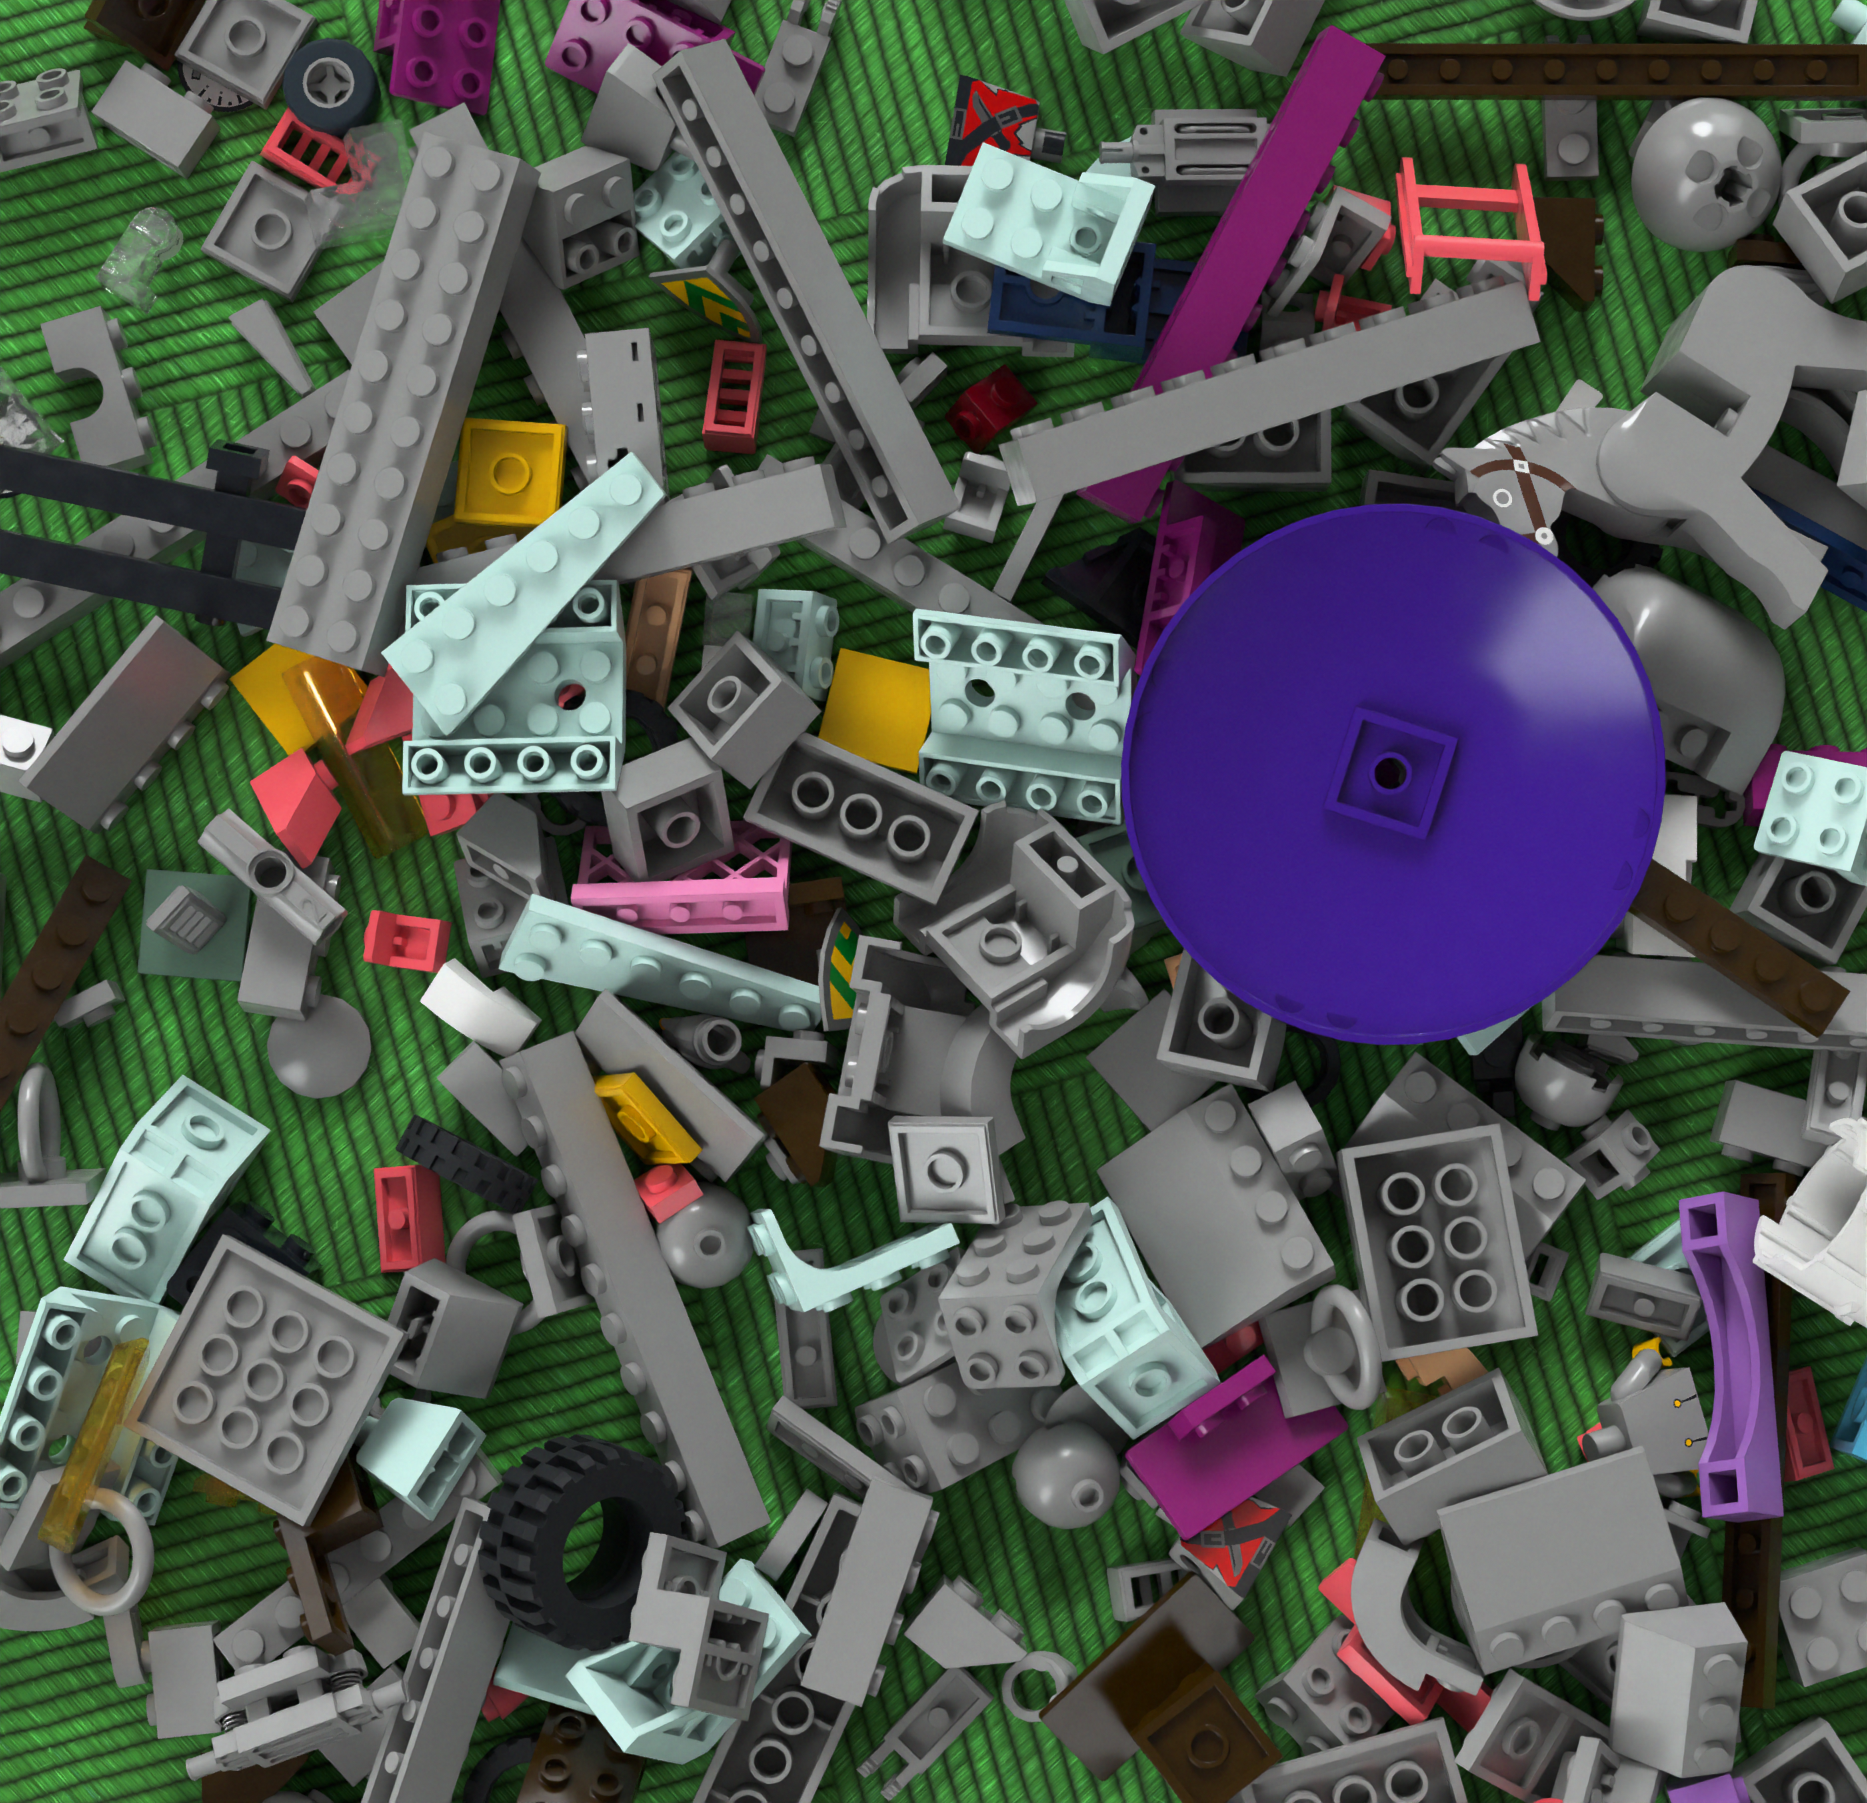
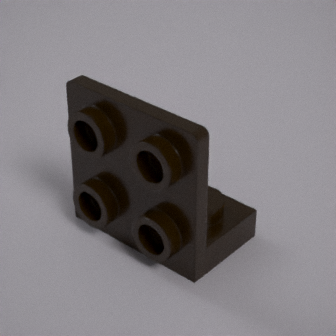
M842 877L789 884L788 930L744 932L749 964L819 986V966L816 950L822 949L826 930L837 908L842 907L847 912Z

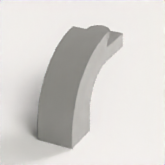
M981 1004L961 1025L948 1050L940 1087L942 1116L994 1117L999 1156L1026 1138L1015 1113L1010 1092L1012 1070L1018 1055L989 1025L990 1011Z
M1374 1518L1355 1564L1351 1582L1352 1610L1357 1628L1365 1645L1384 1669L1416 1691H1419L1425 1675L1428 1674L1435 1677L1439 1684L1451 1691H1466L1476 1696L1485 1674L1472 1648L1433 1630L1419 1617L1412 1605L1408 1587L1409 1576L1424 1540L1419 1538L1403 1546L1389 1524Z
M118 1535L72 1555V1561L80 1579L87 1587L97 1593L104 1595L113 1594L120 1590L128 1580L129 1546ZM50 1561L12 1571H7L0 1564V1628L17 1631H50L69 1628L94 1619L93 1614L77 1607L64 1594L55 1579Z

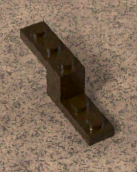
M355 1443L351 1446L310 1526L303 1527L276 1512L278 1519L273 1522L275 1535L280 1545L287 1550L291 1566L286 1569L288 1581L295 1594L301 1598L305 1612L300 1615L302 1630L311 1644L317 1643L335 1657L355 1647L327 1553L384 1527L368 1473L356 1462V1455L360 1447Z

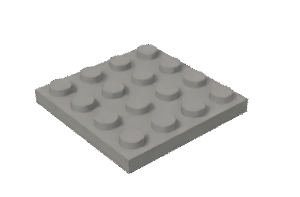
M222 1234L123 1426L299 1525L307 1527L311 1525L410 1334L232 1236Z

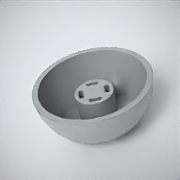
M1700 97L1683 102L1667 111L1651 126L1637 150L1632 169L1631 187L1638 215L1655 237L1672 247L1692 252L1717 251L1730 247L1738 239H1745L1755 232L1766 220L1775 205L1782 177L1780 153L1768 127L1754 112L1745 106L1719 97Z

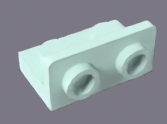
M759 589L753 643L772 657L811 700L825 702L828 687L833 679V664L831 662L833 637L836 635L839 627L837 600L815 591Z

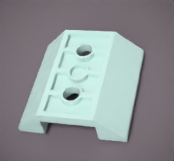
M591 580L588 584H585L566 605L565 610L552 624H549L532 643L531 648L506 672L495 685V688L450 736L444 734L413 694L412 741H403L402 793L404 795L617 791L626 745V640L619 582L617 580ZM466 584L406 585L405 633ZM571 684H578L585 688L586 697L580 707L574 710H565L559 706L558 697L563 688Z
M915 609L913 612L914 658L916 661L929 662L932 728L931 734L918 752L920 784L961 803L988 806L1005 800L1007 807L1023 808L1037 813L1041 808L1051 816L1121 825L1124 820L1121 777L1124 734L1133 694L1137 686V673L1134 670L1136 655L1123 636L1097 631ZM980 679L986 681L994 690L995 695L992 697L980 695L972 687L971 680ZM1079 692L1088 695L1095 703L1096 708L1093 710L1081 709L1074 703L1071 694Z
M61 1286L41 1298L0 1415V1508L19 1510L37 1472L109 1456L122 1468L112 1490L128 1498L141 1512L147 1524L155 1526L179 1457L123 1426V1423L181 1312L148 1300ZM101 1336L102 1341L98 1351L92 1356L84 1358V1349L87 1343ZM63 1435H67L65 1447L58 1454L49 1456V1449L53 1441L61 1438ZM105 1510L100 1511L111 1521H119L113 1514Z

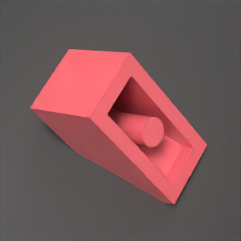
M388 664L385 677L378 676L369 683L345 745L349 756L412 732L413 693L390 664Z
M300 748L251 780L250 784L276 835L300 867L305 869L312 864L342 808L332 791L339 786V783L323 759L314 764L304 749Z

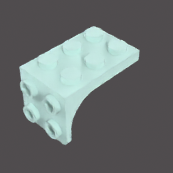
M757 1209L751 1212L750 1216L754 1224L747 1226V1230L753 1239L755 1252L758 1256L762 1254L765 1257L767 1256L774 1273L767 1275V1279L778 1304L784 1303L786 1306H789L790 1310L800 1312L816 1308V1311L823 1310L826 1313L842 1307L854 1300L851 1291L862 1286L865 1290L872 1288V1291L889 1286L902 1279L899 1272L900 1269L911 1265L912 1269L920 1267L922 1270L950 1258L947 1248L960 1243L952 1223H932L831 1268L818 1269L806 1264L791 1251L771 1209Z

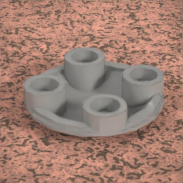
M320 994L316 1008H308L306 1021L277 1017L272 1023L267 1041L269 1063L279 1081L296 1094L315 1099L337 1096L345 1090L356 1086L367 1069L372 1050L369 1028L361 1012L343 999Z

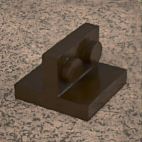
M92 0L84 15V18L87 19L84 29L99 39L129 48L156 68L169 71L176 58V51L196 20L206 0Z
M1217 1670L1132 1736L1182 1803H1227L1284 1758L1251 1712L1243 1705Z

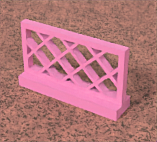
M730 821L735 851L669 878L670 881L634 882L627 872L620 868L621 865L614 858L613 854L606 858L596 851L597 844H611L608 827L585 826L578 882L572 886V907L656 934L788 930V892L793 842L747 821ZM780 838V842L765 852L752 845L760 839ZM739 853L751 860L737 871L724 864ZM763 870L774 876L770 878H753ZM711 872L722 878L700 880ZM609 875L619 883L597 882Z

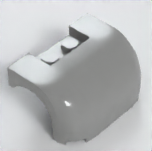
M917 165L902 167V173L884 180L877 188H872L868 203L867 321L884 353L918 354V344L1022 347V356L1074 357L1075 343L987 333L995 264L943 244V238L973 166ZM1033 279L1030 282L1033 293L1043 299L1052 298L1060 291Z
M1636 564L1635 568L1624 569L1612 577L1604 574L1592 589L1596 591L1619 620L1634 645L1650 680L1661 720L1665 759L1688 768L1704 779L1742 796L1772 744L1782 720L1785 700V676L1779 653L1765 632L1742 613L1658 570Z
M1005 800L981 809L980 829L975 846L965 862L950 876L936 906L904 892L895 896L894 925L924 956L934 952L990 1011L989 1025L1021 1059L1082 1024L1103 1004L1126 967L1135 925L1131 909L1132 900L1123 887L1055 818L1041 808L1036 814L1023 808L1007 807Z
M859 935L849 988L857 993L838 1094L829 1093L819 1146L834 1153L893 1165L888 1121L894 1116H942L940 1087L945 1059L956 1033L975 1010L976 1002L966 1000L967 987L941 959L901 950L902 942Z

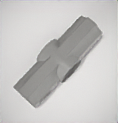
M229 808L225 812L218 814L205 827L202 836L198 840V844L249 887L259 901L271 906L314 945L318 947L324 941L329 940L340 928L344 918L348 915L347 910L298 869L286 853L275 849ZM273 867L286 870L285 879L277 887L267 888L260 885V878L266 870Z

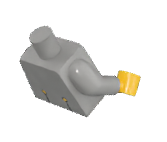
M1661 1337L1637 1343L1632 1349L1633 1359L1611 1386V1397L1598 1404L1597 1412L1602 1429L1585 1434L1582 1438L1585 1456L1591 1462L1642 1445L1646 1451L1660 1495L1672 1499L1701 1496L1696 1477L1699 1471L1698 1463L1706 1446L1709 1433L1690 1367L1659 1371L1672 1365L1670 1357L1663 1359L1659 1353V1343L1662 1342Z

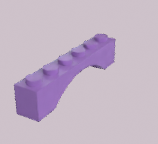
M1724 1191L1679 1200L1682 1252L1694 1275L1703 1300L1711 1334L1714 1358L1715 1393L1712 1421L1706 1446L1698 1463L1702 1517L1737 1523L1784 1517L1764 1269L1753 1263V1258L1756 1255L1754 1250L1755 1232L1760 1218L1759 1200Z

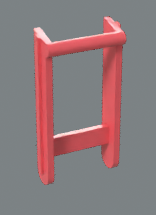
M1401 157L1399 173L1395 175V189L1405 272L1409 281L1410 294H1421L1424 257L1522 262L1528 301H1539L1541 285H1546L1547 269L1544 259V242L1541 241L1526 164L1515 163L1512 174L1511 190L1416 184L1413 158ZM1419 207L1513 212L1518 240L1423 235Z

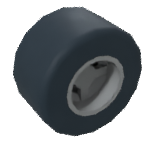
M325 38L309 42L295 52L285 68L282 86L286 103L297 119L314 131L335 135L340 139L353 137L368 127L378 112L381 90L377 74L362 50L347 41Z

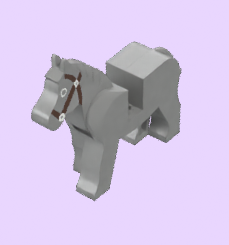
M1771 265L1736 266L1720 273L1671 324L1640 390L1641 393L1649 398L1633 410L1576 408L1545 414L1508 426L1484 439L1474 448H1446L1440 453V457L1432 462V466L1455 483L1456 506L1464 507L1468 514L1476 515L1519 533L1541 545L1556 557L1558 555V544L1551 531V524L1559 517L1561 510L1595 524L1602 531L1616 538L1674 546L1699 554L1714 562L1729 576L1748 587L1765 607L1771 622L1785 630L1807 612L1822 584L1828 569L1821 561L1828 546L1789 529L1741 477L1762 452L1779 420L1795 427L1810 438L1826 456L1839 477L1857 399L1856 393L1867 390V321L1848 318L1822 307L1827 298L1807 270Z

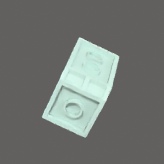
M983 142L943 238V244L1087 302L1110 306L1150 209L1155 185L1135 177L1082 172L1078 181Z
M182 1075L140 1119L119 1149L64 1261L120 1296L148 1300L162 1305L168 1294L166 1288L168 1281L187 1258L201 1230L215 1216L264 1145L271 1130Z
M1106 1197L1090 1208L1094 1221L1060 1281L1055 1302V1332L1062 1358L1080 1387L1134 1440L1221 1384L1215 1368L1170 1301L1147 1277L1119 1208L1109 1197Z
M740 1558L721 1580L718 1600L769 1614L752 1698L753 1702L812 1635L762 1573L754 1566L753 1562ZM628 1639L578 1660L565 1675L624 1753L683 1765L707 1753L736 1721V1719L670 1704L673 1693V1674L678 1666L680 1653L629 1641Z

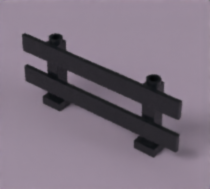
M0 393V419L6 416L9 394ZM217 439L209 447L206 468L217 471L215 489L0 444V489L207 532L201 570L199 571L0 529L1 574L195 614V621L206 625L224 626L226 621L270 630L282 588L236 578L242 540L294 551L307 509L250 497L253 478L259 479L266 471L270 450Z

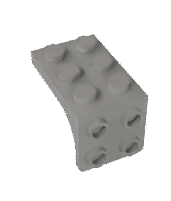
M1062 1200L1038 1206L1020 1207L1013 1203L1004 1204L1005 1218L1000 1224L981 1225L939 1296L938 1302L963 1383L968 1388L992 1389L1057 1386L1065 1376V1369L1058 1349L1055 1332L1056 1295L1065 1271L1094 1221L1089 1203L1068 1204V1202Z
M954 1361L906 1386L855 1407L856 1426L861 1439L867 1446L871 1447L880 1466L907 1484L912 1490L929 1494L942 1490L1020 1449L1034 1431L1044 1426L1051 1406L1063 1394L1060 1385L971 1389L963 1383L957 1361Z
M1509 1668L1502 1682L1494 1689L1491 1700L1474 1729L1467 1734L1463 1747L1454 1762L1524 1802L1533 1803L1544 1798H1551L1562 1755L1566 1751H1577L1580 1736L1601 1739L1610 1748L1608 1744L1610 1727ZM1614 1752L1621 1759L1637 1761L1622 1754H1619L1617 1752ZM1663 1771L1658 1794L1670 1775L1667 1772Z

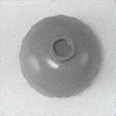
M1530 1034L1515 1066V1088L1523 1103L1532 1109L1530 1118L1547 1129L1558 1131L1561 1124L1569 1127H1580L1592 1124L1604 1116L1614 1103L1623 1085V1078L1619 1074L1613 1080L1608 1078L1605 1073L1609 1065L1597 1057L1580 1052L1574 1045L1556 1039L1551 1048L1539 1044L1543 1036L1542 1034Z
M701 1181L697 1182L703 1192V1196L660 1224L654 1218L651 1225L672 1277L681 1284L705 1289L723 1286L738 1277L750 1262L754 1248L753 1239L747 1230V1226L754 1224L748 1208L739 1196L726 1187Z
M1073 1419L1060 1420L1064 1425L1055 1426L1050 1430L1043 1426L1034 1431L1020 1447L1012 1465V1477L1016 1480L1017 1492L1015 1493L1019 1502L1037 1519L1048 1526L1060 1529L1086 1527L1101 1519L1113 1506L1120 1487V1465L1110 1443L1092 1426Z

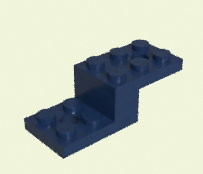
M1136 242L1110 306L1090 303L1062 291H1059L1056 296L1049 299L1040 298L1033 293L1030 287L1032 279L995 265L987 333L1090 345V358L1145 364L1197 263L1155 258L1156 244ZM1241 330L1232 349L1238 351L1237 358L1246 356L1249 332L1245 333Z

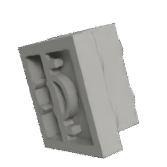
M650 1532L647 1550L642 1558V1575L637 1600L631 1612V1629L628 1640L680 1653L679 1663L673 1674V1693L670 1704L726 1718L748 1721L769 1614L718 1600L727 1552L674 1536Z

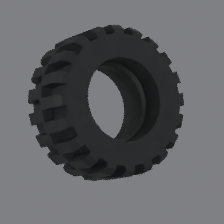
M575 1434L570 1438L560 1436L550 1439L544 1443V1449L534 1447L521 1457L523 1463L518 1468L511 1466L501 1478L504 1485L499 1493L492 1492L486 1506L491 1508L487 1521H481L479 1538L484 1540V1549L478 1550L480 1570L488 1573V1575L483 1577V1584L488 1596L495 1599L496 1609L505 1618L513 1621L516 1626L565 1648L577 1651L583 1648L590 1651L602 1650L611 1646V1642L617 1644L629 1638L631 1612L637 1600L642 1575V1558L647 1550L650 1532L687 1540V1531L681 1529V1522L686 1521L682 1501L675 1499L679 1494L671 1477L665 1475L662 1467L654 1460L642 1456L636 1451L589 1435ZM600 1501L603 1512V1532L597 1552L589 1565L577 1577L566 1583L563 1572V1553L568 1535L578 1518L589 1507Z

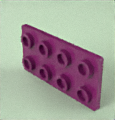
M379 0L373 52L393 56L390 93L394 96L446 109H452L465 102L471 115L478 117L485 115L488 109L500 0Z
M570 0L545 60V66L598 94L606 71L628 43L642 51L660 66H663L678 52L721 39H726L730 47L736 32L667 0ZM731 49L755 97L765 74V68Z
M1178 480L1167 482L1165 487L1134 665L1135 672L1140 676L1160 635L1184 601L1210 574L1236 553L1240 552L1242 547L1245 520Z
M1262 1355L1182 1409L1166 1425L1130 1448L1125 1453V1457L1181 1538L1189 1540L1348 1429V1424L1337 1408L1331 1406L1285 1419L1273 1377L1276 1371L1270 1364L1268 1356Z

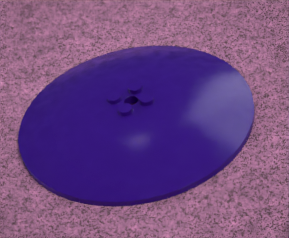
M1406 503L1356 506L1333 510L1299 520L1249 545L1210 574L1184 601L1167 624L1145 663L1129 710L1121 761L1122 802L1125 822L1138 871L1155 907L1169 930L1189 955L1222 986L1247 1004L1279 1021L1310 1033L1342 1041L1376 1045L1420 1044L1452 1039L1484 1030L1527 1010L1547 998L1574 977L1600 951L1613 934L1640 890L1655 850L1662 822L1666 788L1663 733L1650 680L1634 645L1619 620L1596 591L1572 568L1541 545L1507 527L1476 515L1451 509ZM1385 758L1399 759L1406 768L1404 782L1393 789L1380 786L1375 779V768Z

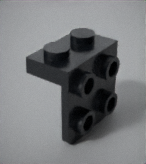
M241 1200L224 1209L170 1278L166 1288L168 1294L185 1307L222 1234L232 1236L312 1280L323 1265L313 1258L316 1252L306 1241L294 1234H290L287 1237L272 1225L275 1219L266 1209L253 1201L246 1204Z

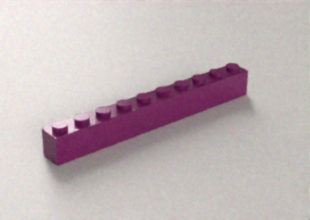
M1330 25L1318 34L1130 392L1153 386L1155 395L1163 393L1160 382L1202 369L1205 378L1208 379L1213 377L1210 369L1211 366L1237 358L1238 351L1232 349L1241 330L1248 333L1258 319L1263 306L1257 303V300L1265 284L1272 287L1280 277L1287 262V259L1281 256L1290 238L1296 241L1307 226L1311 213L1305 209L1313 193L1316 192L1320 195L1329 184L1336 169L1335 166L1330 164L1338 146L1346 148L1360 124V120L1354 118L1362 100L1370 102L1384 79V74L1378 70L1386 57L1385 55L1333 25ZM1185 456L1078 489L1076 494L1129 524L1141 522L1143 516L1150 519L1163 499L1165 491L1160 489L1159 486L1167 470L1175 472Z

